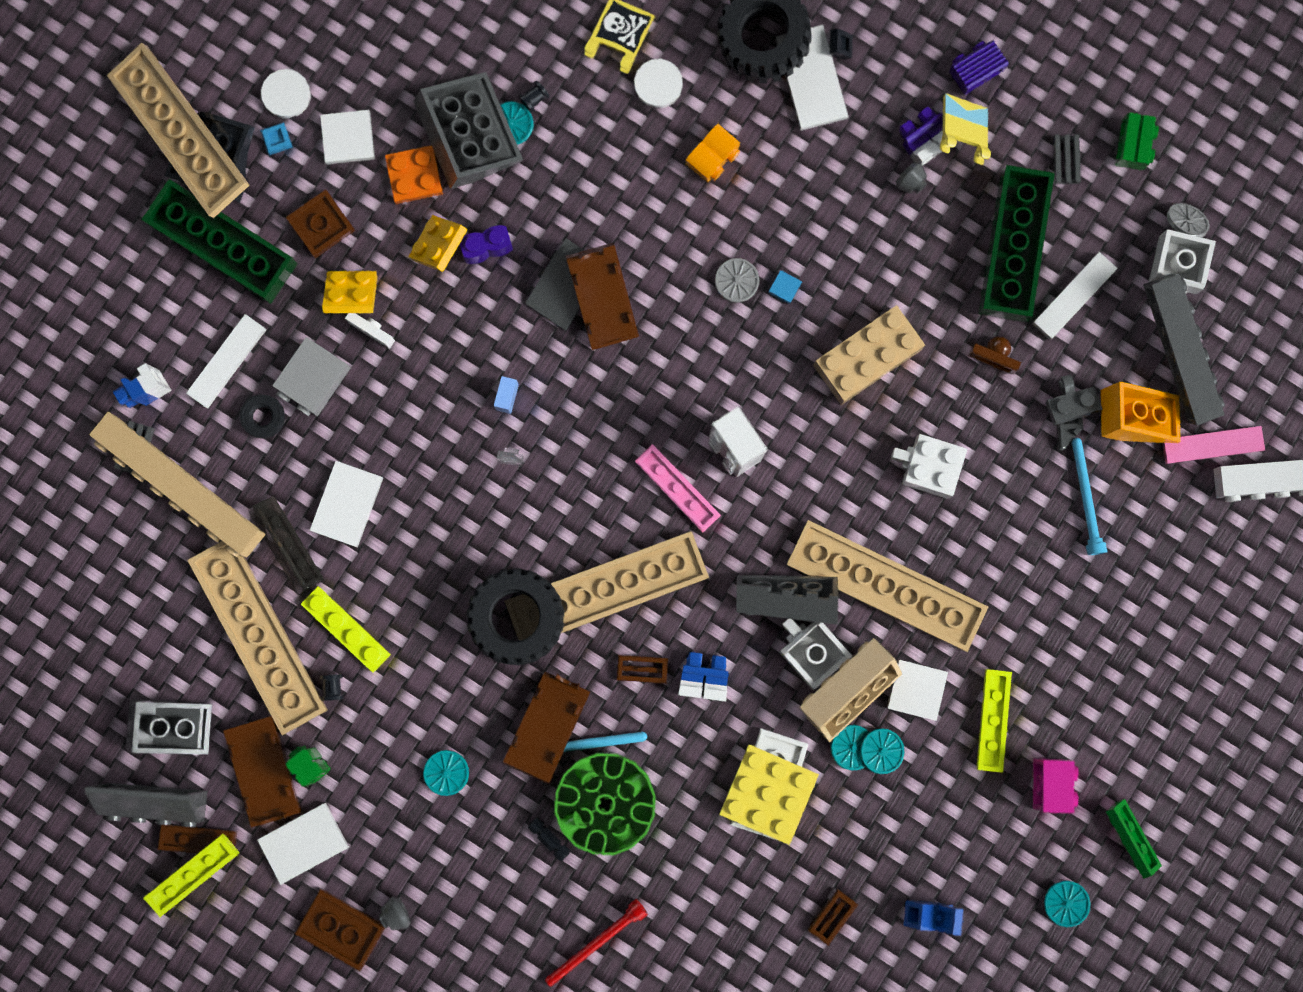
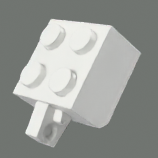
M1167 229L1159 236L1149 282L1169 274H1180V277L1185 280L1187 285L1185 293L1198 294L1206 285L1216 241Z
M919 434L915 439L914 446H908L907 451L894 448L891 459L902 462L901 468L906 469L902 484L949 499L954 495L967 449Z
M787 619L782 623V626L790 635L786 637L789 643L779 653L812 690H815L827 677L832 675L845 660L852 657L823 623L812 622L807 627L803 623L798 627L792 619Z

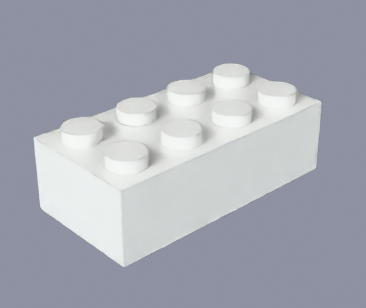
M739 407L712 424L708 443L715 454L720 452L724 458L722 464L729 475L734 473L737 478L761 462L767 448Z

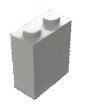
M306 337L272 386L278 390L277 396L286 402L292 399L298 403L296 407L307 416L313 413L318 417L351 368L348 364Z

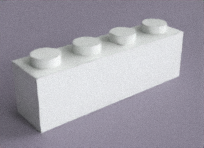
M1303 460L1221 466L1213 469L1216 498H1225V502L1241 501L1242 496H1250V500L1266 499L1265 495L1274 494L1275 498L1290 497L1292 492H1299V496H1303Z

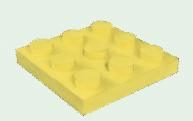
M748 744L719 815L790 845L819 774Z

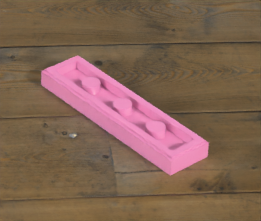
M1261 426L1180 437V443H1162L1165 464L1265 451Z
M653 444L635 460V463L702 533L721 516Z

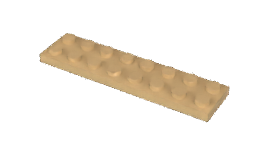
M141 43L107 75L209 216L213 218L217 216L249 186V183L145 44Z
M809 520L806 522L786 566L807 576L838 577V591L965 652H968L988 609V606Z
M690 531L551 583V585L561 598L565 615L564 627L561 633L708 579L709 576L693 533ZM524 594L505 600L519 641L528 638L534 633L539 623L540 615L536 603Z
M221 541L187 561L280 733L285 735L328 711L324 702L321 701V696L247 560L240 554L238 557L232 555L225 549L227 544Z

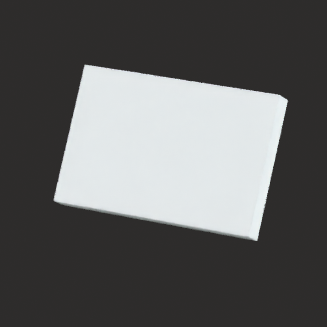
M335 461L310 531L358 548L383 477Z
M326 803L258 839L280 885L349 848Z

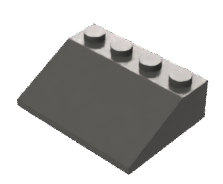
M486 72L419 90L413 102L450 189L474 183L523 161Z
M103 783L85 787V793L97 815H106L105 820L121 821V817H131L130 822L146 823V819H156L155 824L171 825V821H181V826L196 827V823L205 820L207 791L119 783Z

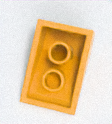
M1117 382L1101 390L1102 437L1131 442L1180 443L1179 395L1124 382Z

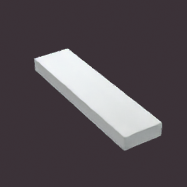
M1099 252L1032 324L1051 340L1117 270V267Z
M245 314L187 391V394L206 408H209L265 333L266 329Z

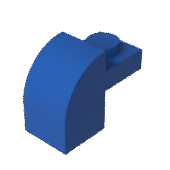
M906 900L903 926L917 930L961 935L963 909L943 903Z

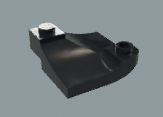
M198 112V116L206 124V127L246 179L248 151L255 128L251 125L211 113ZM169 162L164 176L185 184ZM244 191L240 195H238L233 201L240 203Z

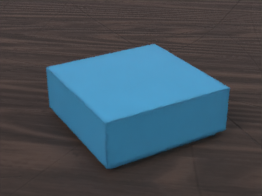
M284 123L261 130L269 155L293 148Z
M780 270L768 293L790 304L802 281Z

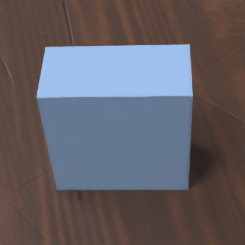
M501 376L494 403L496 411L511 414L519 386L517 380Z

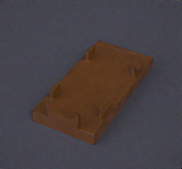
M614 242L567 255L566 260L591 349L595 350L639 337Z
M544 672L504 758L503 764L549 784L590 695V691L579 687V683L570 682L558 674L554 676Z
M272 716L223 730L251 828L300 813L301 809L292 777L286 766L287 760L276 723Z

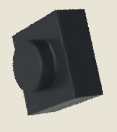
M838 28L830 30L829 54L843 60L851 59L853 35Z

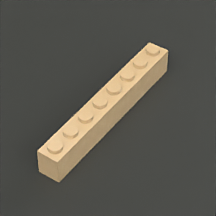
M107 412L89 434L96 440L94 442L96 447L105 453L108 450L113 453L114 457L112 459L122 467L128 465L133 469L131 474L139 481L144 482V480H147L152 484L150 489L160 497L163 495L167 496L170 499L168 504L177 511L181 512L182 509L189 514L187 517L189 521L198 527L201 524L208 529L206 534L217 542L220 539L227 544L225 549L235 557H238L239 554L248 557L266 535L158 448L144 439V437L139 436L135 430L131 429L114 414Z

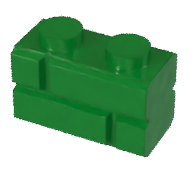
M1129 112L1122 118L1116 166L1145 170L1149 163H1153L1155 149H1152V142L1157 139L1159 126L1155 125L1156 118L1154 116Z
M305 745L292 751L288 755L290 760L286 764L291 773L296 774L295 778L301 786L316 783L330 772L331 769L324 759L321 760L322 756L315 747L307 748Z

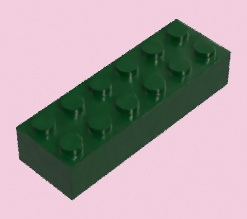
M1006 165L1001 171L978 314L1027 322L1033 317L1055 173Z
M168 179L141 219L150 228L269 304L273 302L298 265L293 257L224 213L220 212L214 218L209 216L191 192Z

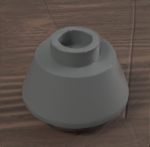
M912 163L896 180L897 189L909 194L913 192L916 194L920 193L927 185L925 182L927 175L922 164Z
M392 896L381 908L382 913L379 914V918L385 929L389 927L391 930H400L409 927L411 919L399 897Z

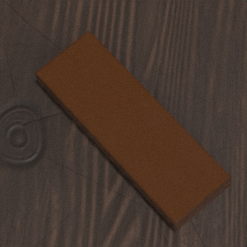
M172 824L160 825L157 850L198 854L223 833L236 848L237 831L185 827Z

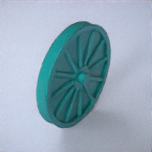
M506 102L501 104L500 106L516 144L519 145L531 135L533 117L530 111L521 103Z
M848 725L831 741L832 757L840 767L853 771L866 767L860 757V745L869 731L858 725Z
M889 729L872 730L861 742V760L866 768L874 773H891L901 765L904 759L905 750L903 742L895 732Z
M443 750L433 754L427 760L424 767L426 785L431 791L441 796H450L458 793L465 787L469 778V767L466 760L459 753L451 750Z
M1073 881L1057 882L1049 888L1045 895L1044 908L1046 914L1054 923L1060 926H1077L1087 918L1090 912L1091 904L1087 891Z

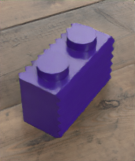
M994 40L987 44L985 41H982L972 48L973 52L965 56L963 53L952 61L953 65L949 72L964 95L999 75L1007 68L1009 63Z

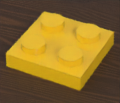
M432 215L425 224L423 232L413 245L408 257L417 263L443 272L467 229L461 224Z
M327 271L322 304L323 313H373L377 272Z

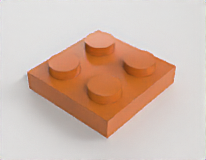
M432 145L385 155L395 204L443 194Z

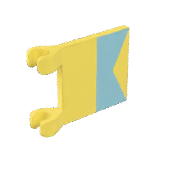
M945 94L943 96V136L940 143V151L949 153L950 147L954 148L957 143L956 140L977 147L974 162L983 165L984 159H989L991 156L988 148V108Z

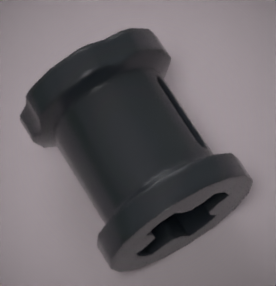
M537 80L533 82L534 85L524 94L520 93L518 95L520 102L530 113L534 111V107L542 100L550 98L549 93Z
M342 674L320 676V680L323 681L321 701L344 699V695H341L340 679L343 678Z

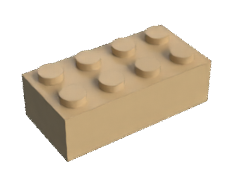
M896 305L815 361L813 366L842 405L920 352L925 344Z
M873 638L870 642L862 644L858 649V653L852 659L845 660L833 677H827L822 682L819 690L814 694H809L803 700L800 709L810 723L831 742L902 675V672L895 658Z

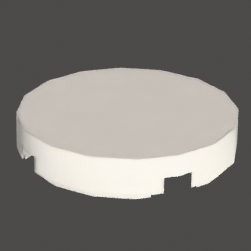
M653 59L644 63L638 69L634 79L635 92L638 98L650 107L665 108L673 104L679 98L683 86L682 75L678 68L670 61L663 59Z
M290 69L278 70L270 74L264 81L261 89L262 101L267 110L274 116L283 119L302 114L308 107L311 99L310 88L305 78L298 72Z

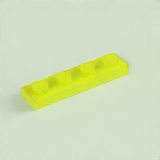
M320 586L301 603L311 615L372 673L391 655Z
M985 669L976 770L1003 773L1012 672Z
M224 833L221 834L144 897L145 901L161 917L236 857L239 851Z

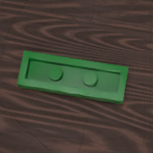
M1126 800L1117 801L1106 811L1109 821L1115 827L1123 846L1129 852L1142 878L1151 877L1162 867V864Z

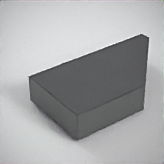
M1083 417L1057 424L1058 451H1063L1083 429Z

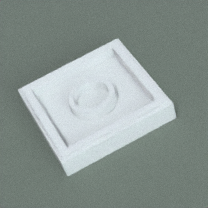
M369 110L321 115L326 164L375 159Z
M898 660L897 664L902 675L892 684L887 709L937 721L948 672Z

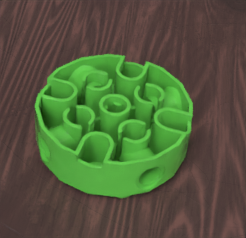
M597 752L579 759L564 773L556 790L555 815L562 833L575 847L592 854L616 855L633 848L647 834L655 816V792L649 776L634 760L618 753ZM604 797L605 799L610 798L612 800L610 809L607 810L606 807H599L601 803L600 798Z

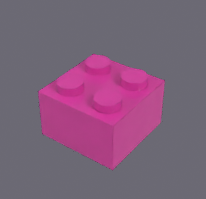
M1033 758V809L1041 812L1074 813V807L1078 806V793L1074 792V781L1078 780V767L1074 766V761Z

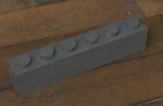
M1169 274L1143 284L1187 422L1193 425H1200L1224 416V401L1221 395L1218 394L1215 386L1217 379L1208 364L1210 360L1209 354L1202 346L1200 339L1202 338V332L1194 321L1193 315L1195 311L1185 293L1187 291L1185 280L1180 277V274Z

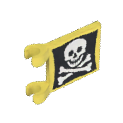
M609 0L591 38L585 46V56L594 58L599 43L625 54L620 63V71L628 74L655 15L620 0Z

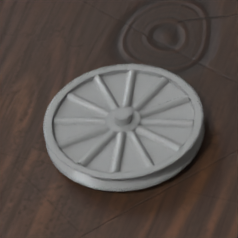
M1177 203L1172 205L1167 212V220L1177 232L1202 238L1210 228L1207 217L1199 209L1191 205Z
M734 258L725 261L719 267L715 277V285L717 291L724 299L731 302H744L756 293L759 286V274L754 265L749 261Z

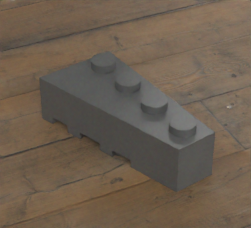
M737 575L736 612L745 615L755 614L838 625V577Z

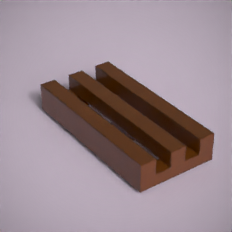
M618 655L617 680L667 683L668 658ZM623 661L663 663V668L623 666ZM622 671L662 673V678L622 676Z
M837 889L807 930L829 946L858 904ZM840 897L842 900L834 909V911L826 920V922L823 924V926L820 928V930H815L820 924V922L823 920V918L826 916V914L829 912L831 907L834 905V903L837 901V899ZM848 903L850 905L827 938L824 937L823 934L845 904Z

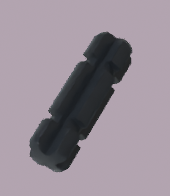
M535 818L529 824L528 829L533 834L536 833L538 835L537 838L550 852L552 850L555 852L554 856L559 861L564 860L570 854V849L565 844L562 846L560 844L561 840L548 827L545 828L543 826L544 823L539 818Z

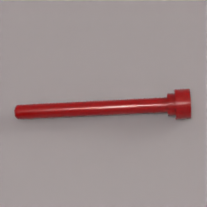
M637 899L628 904L629 908L625 910L626 914L546 977V984L552 987L632 921L636 922L637 920L641 921L648 916L643 905Z

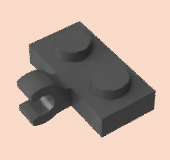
M1071 374L1061 377V381H1058L1063 395L1046 401L1053 425L1096 414L1102 410L1095 388L1090 387L1075 392Z

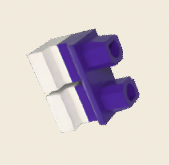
M926 107L917 115V118L923 124L922 127L917 129L909 120L899 128V132L904 139L903 147L913 161L921 163L922 166L942 152L940 151V143L943 136L942 113L936 115L929 107Z

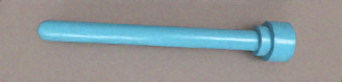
M1074 438L1072 440V447L1090 539L1087 540L1088 545H1086L1087 556L1107 553L1106 542H1103V539L1099 537L1082 441L1080 438Z
M635 732L568 741L564 752L643 742L647 739V734L645 732Z

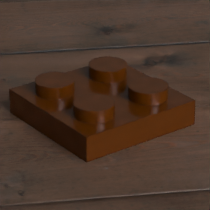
M324 190L286 217L315 259L355 231L327 190Z

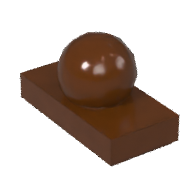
M1001 336L990 339L987 348L975 343L968 355L973 359L1012 375L1019 370L1022 363L1008 357L1011 353V344L1009 340Z

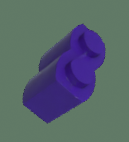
M503 225L490 227L483 233L467 234L460 242V247L467 264H478L490 256L501 257L513 250L507 228Z

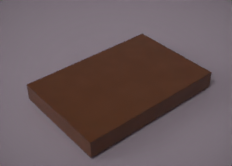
M321 888L295 934L354 969L361 971L385 928L380 921Z

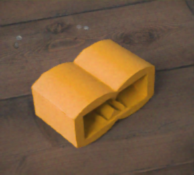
M717 124L686 158V165L707 183L711 179L715 181L724 171L722 166L727 161L732 162L739 155L740 151L738 148L740 147V142Z

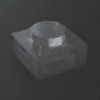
M504 448V451H498L496 461L500 464L523 467L524 456L519 454L518 449Z

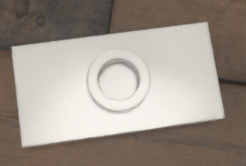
M348 313L345 317L349 324L390 349L395 342L392 336L380 329L382 325L369 317L368 320H365L355 313Z

